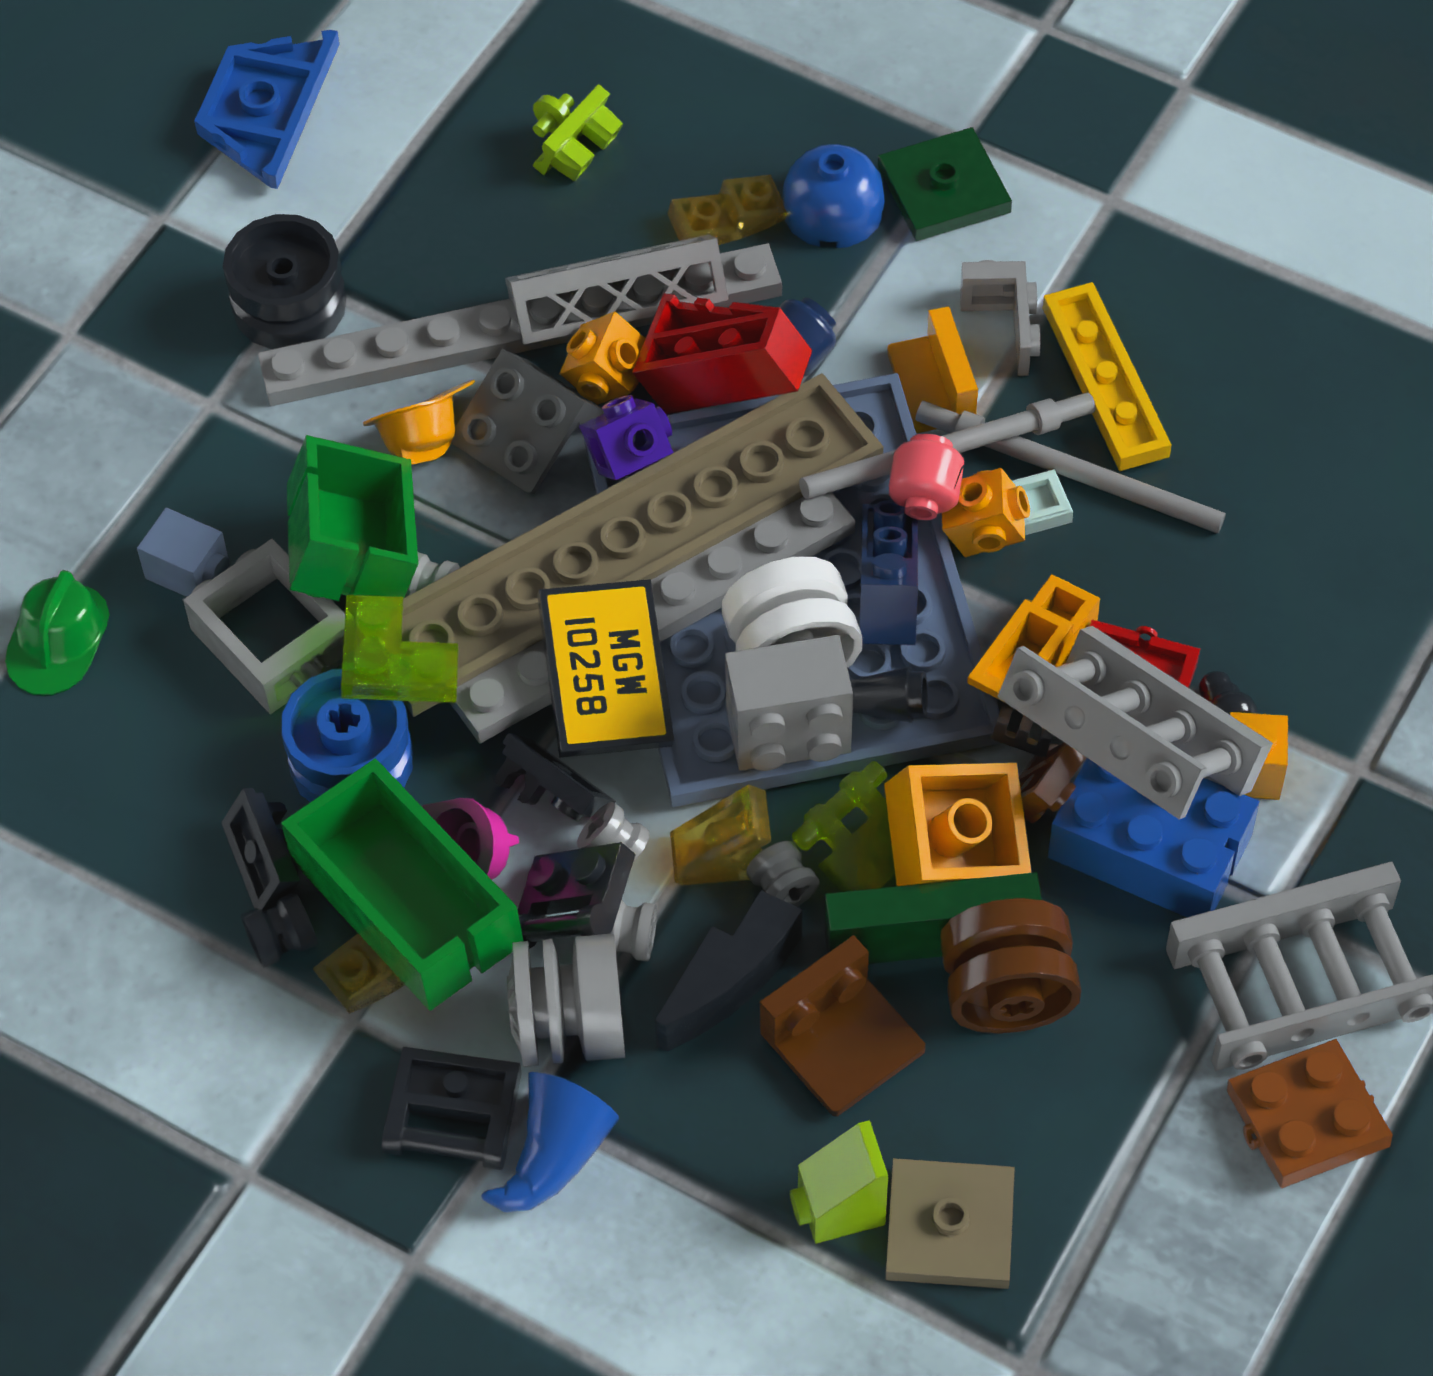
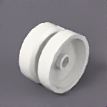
M789 557L769 562L741 577L730 586L722 600V616L729 637L736 643V651L840 635L847 668L854 663L862 651V634L854 613L847 606L848 595L840 572L829 561L817 557Z

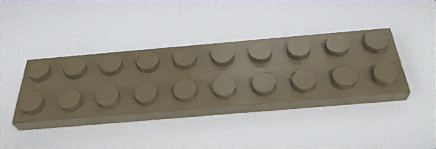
M821 373L802 383L798 392L782 394L355 624L356 636L388 682L397 689L403 703L414 717L449 698L448 692L543 640L537 599L539 589L652 580L802 498L803 495L799 486L800 478L883 454V445L826 376Z

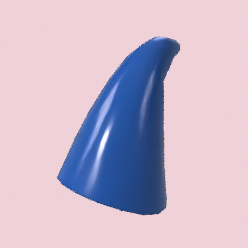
M528 1072V1134L516 1166V1174L503 1187L485 1191L481 1195L482 1199L503 1212L529 1211L557 1195L580 1172L618 1122L619 1115L599 1097L574 1082L551 1074Z

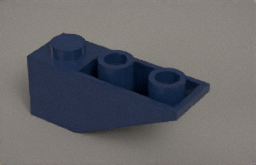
M891 500L881 501L875 505L863 504L859 629L862 634V644L916 645L918 520L907 516L904 513L905 507L899 506Z

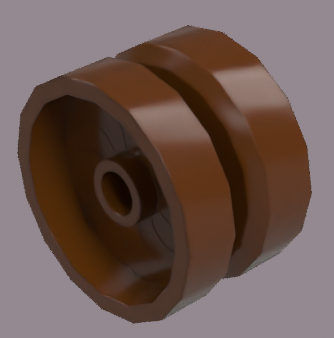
M1014 898L995 900L971 907L948 921L941 929L940 946L944 969L950 974L947 990L951 1016L960 1026L977 1032L999 1034L1027 1031L1057 1021L1068 1015L1080 1003L1081 986L1077 964L1070 957L1073 942L1069 919L1059 906L1044 900Z

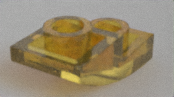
M762 175L723 180L719 194L671 199L667 214L679 241L709 234L717 238L718 245L765 230L785 220L788 212L784 208L783 200L772 176Z
M356 934L313 968L318 977L349 1014L365 1008L405 986L359 934Z

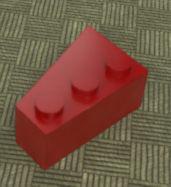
M663 293L632 373L665 414L798 392L812 354V349L780 307L732 302L729 308L714 306L711 300L706 298H697L694 303L680 302L674 294Z

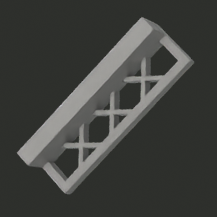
M709 234L505 278L509 299L514 303L523 345L575 334L581 324L616 311L622 301L633 307V309L616 313L627 322L654 317L663 293L671 294L673 290L684 296L679 298L680 302L694 303L697 298L710 299L714 304L729 300L717 238ZM709 262L714 291L691 295L677 285L690 265ZM677 269L670 280L658 273ZM651 274L666 284L655 304L640 306L626 297L627 292L639 276ZM626 279L619 291L607 284ZM599 285L615 295L603 315L590 318L574 306L586 288ZM574 291L568 302L556 295ZM548 296L564 307L552 326L531 330L525 301ZM570 312L582 319L564 323Z

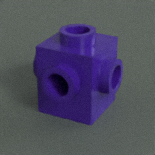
M632 395L623 396L602 406L604 414L579 425L599 475L618 480L628 474L630 477L658 462V460L674 453L668 437L672 436V427L665 412L661 407H655L652 402L633 399Z

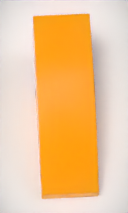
M1051 574L1032 602L1026 599L1022 602L969 674L967 684L999 699L997 696L1016 650L1022 646H1025L1055 667L1066 664L1080 629L1089 627L1092 619L1098 621L1100 598Z

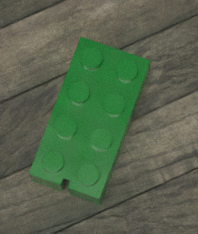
M376 758L281 822L292 862L429 1011L472 982L470 969L476 967L483 974L513 952V942H524L517 906Z

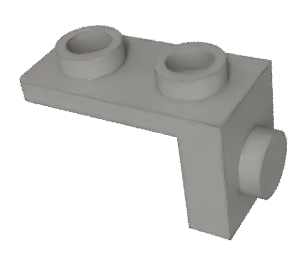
M982 260L979 262H962L960 284L961 311L1013 310L1017 375L1028 376L1030 356H1040L1039 324H1030L1029 314L1037 313L1036 282H1027L1025 261L996 262L993 260Z

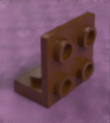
M854 935L760 1001V1034L832 1116H839L925 1053V1042L868 980L869 951Z

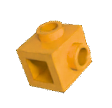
M615 311L581 324L579 330L567 344L566 351L568 355L559 374L570 382L581 396L593 401L597 405L618 397L627 396L639 384L638 379L632 372L646 338Z
M1002 468L980 471L973 476L963 478L957 505L951 510L942 513V531L964 557L983 552H996L1005 546L1024 542V518L1030 516L1027 494L1022 486H1015Z

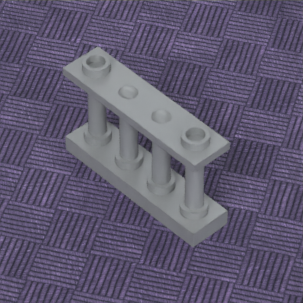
M1094 626L1080 629L1066 664L1058 667L1047 662L1025 646L1018 647L997 696L1178 819L1186 817L1199 785L1205 777L1213 778L1238 796L1251 792L1273 745L1271 741Z
M1392 861L1171 922L1166 951L1173 968L1177 969L1191 964L1194 967L1200 968L1226 1031L1225 1033L1217 1034L1211 1059L1215 1071L1232 1066L1237 1070L1249 1069L1259 1065L1271 1055L1399 1019L1407 1023L1419 1021L1433 1013V974L1416 979L1387 914L1390 909H1393L1401 879ZM1354 919L1366 922L1393 983L1392 986L1364 994L1360 993L1332 929L1334 925ZM1300 934L1311 938L1338 1001L1305 1010L1277 945L1279 940ZM1246 949L1256 953L1282 1017L1250 1026L1222 961L1224 955Z

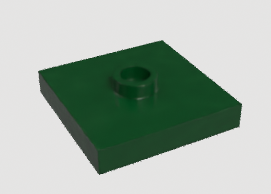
M973 127L878 155V169L915 241L1011 213L1012 200Z

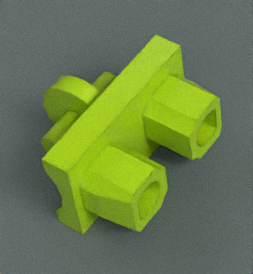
M598 84L572 113L570 109L575 102L570 95L565 93L559 99L550 95H542L533 104V112L538 121L532 129L539 137H544L548 132L552 134L543 143V153L534 162L533 167L544 176L554 167L568 178L576 181L591 164L595 156L577 140L584 134L604 150L616 138L623 125L612 111L604 106L610 93Z

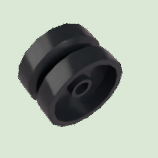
M271 215L254 220L239 230L226 247L223 271L230 292L229 299L232 313L238 329L253 343L269 349H277L324 339L335 331L344 317L347 297L344 280L341 275L342 267L339 251L333 235L319 222L300 215Z

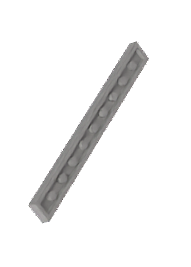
M769 243L720 253L729 300L714 303V306L728 308L732 302L751 303L782 296V281ZM709 262L690 265L677 285L691 295L714 291ZM677 269L658 273L670 280ZM651 274L639 276L627 292L626 297L640 306L655 304L666 284ZM626 279L607 284L619 291ZM599 285L588 287L584 290L574 307L590 318L600 316L605 313L615 295ZM675 290L671 293L676 295L678 299L684 297ZM574 291L556 295L568 302ZM548 296L525 301L531 330L552 326L564 307ZM506 299L258 352L269 404L270 406L497 358L502 349L515 354L569 342L574 334L523 345L514 303L512 300ZM622 301L615 312L633 309V307ZM570 312L564 323L582 319ZM654 317L628 323L633 328L650 325Z

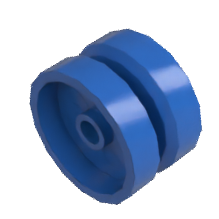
M358 668L331 669L309 678L291 694L282 712V739L288 755L291 777L300 795L307 801L312 802L375 758L405 787L413 770V747L411 735L408 731L406 707L394 686L380 675Z

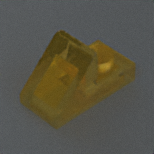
M748 784L670 832L675 883L692 885L750 880L746 872L748 865L761 852V847L771 842L765 790Z

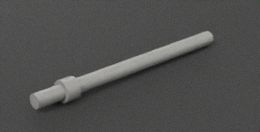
M1088 392L1057 402L1048 398L1029 404L1026 411L946 434L942 437L950 440L953 448L962 453L1028 432L1041 435L1059 429L1062 422L1094 413L1095 401ZM895 450L802 477L799 480L801 493L805 499H810L891 474Z
M926 401L921 402L915 418L918 422L947 433H953L985 423L984 417L966 410L962 414H958ZM1020 436L985 445V447L1046 470L1055 469L1057 474L1215 533H1219L1226 513Z

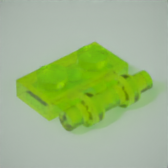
M871 761L860 772L852 771L839 783L840 790L824 805L820 803L815 804L804 814V823L792 833V839L804 851H808L820 839L832 848L833 851L818 866L841 892L881 888L895 875L886 799L876 789L887 779V773L875 761ZM855 807H858L869 818L851 834L841 820Z

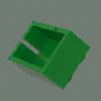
M306 435L287 482V515L290 516L288 520L290 590L305 593L311 597H323L339 601L342 594L349 596L350 604H355L365 609L383 610L405 597L418 567L411 459Z

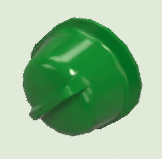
M62 570L58 577L41 580L28 590L23 597L20 616L8 643L5 657L8 675L19 689L33 695L52 696L69 690L82 680L92 664L101 638L107 628L110 613L106 600L96 590L76 581L72 573L66 570Z

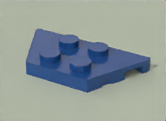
M321 31L323 40L292 44L291 36L271 39L262 44L250 42L228 46L194 120L197 134L267 186L278 189L340 45L338 31Z

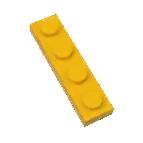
M1091 282L1044 295L1042 309L1082 393H1090L1095 401V412L1092 415L1118 470L1123 471L1169 458L1172 444L1094 283Z

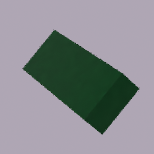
M1037 872L825 894V938L827 952L829 953L854 935L869 951L868 964L942 957L940 946L941 929L952 917L971 907L995 900L1014 898L1042 900Z

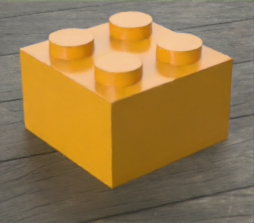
M1017 763L908 765L884 783L897 886L1032 873Z

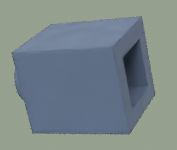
M169 508L164 509L137 547L145 579L186 597L201 582L214 579L230 566V559L221 531Z

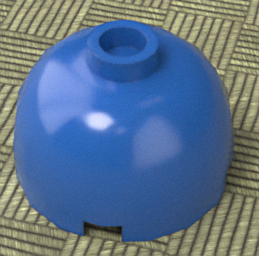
M827 144L810 149L792 164L785 178L782 189L783 217L791 232L810 245L820 247L821 240L837 242L836 248H845L862 242L879 228L882 220L885 199L881 174L873 162L854 147L841 144Z

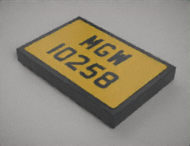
M651 579L539 589L537 599L559 758L672 747L674 735Z

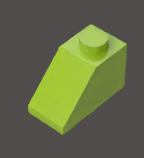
M870 1120L856 1124L798 1165V1188L790 1190L791 1203L799 1226L809 1223L815 1244L884 1226L886 1223L888 1173Z

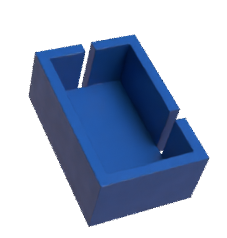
M1087 758L1074 781L1076 785L1075 790L1061 806L1052 823L1048 858L1187 918L1215 910L1228 885L1229 876L1233 875L1252 837L1260 801L1247 795L1238 796L1225 786L1203 778L1186 817L1178 819Z

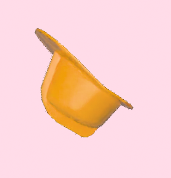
M475 380L462 383L421 403L364 421L363 425H375L388 451L392 455L411 459V465L433 461L445 454L455 434L453 394L472 385Z

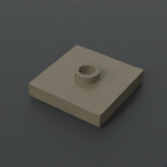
M893 1158L885 1280L1009 1289L1015 1167Z

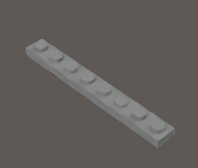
M832 492L810 499L802 497L652 579L651 584L660 642L722 608V600L730 586L746 573L769 562L789 557H812L855 533V519ZM543 640L448 692L450 704L479 744L552 703Z

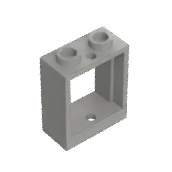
M270 539L257 549L245 552L234 565L214 579L201 582L189 596L183 599L191 630L270 715L285 705L291 694L309 678L331 669H336L359 652L353 621L331 599L311 597L305 593L290 590L289 555L273 539ZM278 579L319 623L261 663L219 618Z

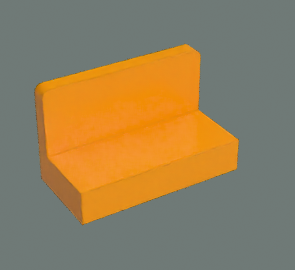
M946 306L928 310L927 336L891 343L887 347V355L893 373L899 374L916 433L937 429L915 420L922 401L958 414H962L964 410L974 414L977 411L978 387L950 307Z

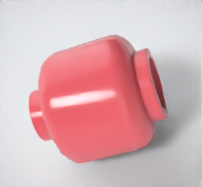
M935 434L914 435L910 438V441L901 444L894 452L889 481V496L897 505L905 507L904 513L907 516L917 520L935 519L937 514L951 510L959 501L964 458L953 448L952 442L945 437Z

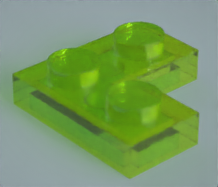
M346 595L341 698L456 703L458 643L402 641L403 597Z

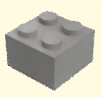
M840 635L725 653L727 717L739 771L754 768L760 771L776 769L785 763L809 759L822 762L832 760L840 754L851 753L853 691Z

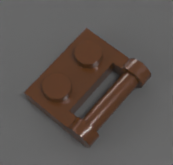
M1065 742L1050 744L1046 757L1034 755L1019 776L1025 821L1027 820L1030 824H1033L1048 808L1055 812L1068 800L1076 788V785L1070 780L1087 757Z

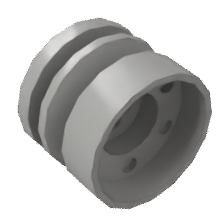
M614 933L575 937L572 964L568 965L559 964L552 939L543 940L544 967L531 968L528 941L513 942V958L509 976H507L508 1007L511 1034L521 1053L523 1067L539 1066L537 1039L550 1038L553 1064H563L566 1036L577 1035L586 1062L625 1058Z

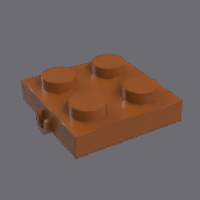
M1337 1039L1228 1079L1227 1093L1245 1123L1243 1127L1245 1140L1250 1149L1255 1150L1259 1148L1281 1189L1391 1146L1392 1132L1374 1104L1373 1095H1369L1367 1092L1365 1081L1360 1080Z

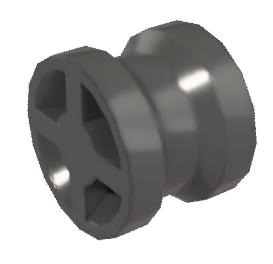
M792 841L779 842L766 848L750 862L746 869L747 876L753 885L762 887L764 892L796 907L807 901L819 886V879L811 868L803 867L801 864L802 853Z

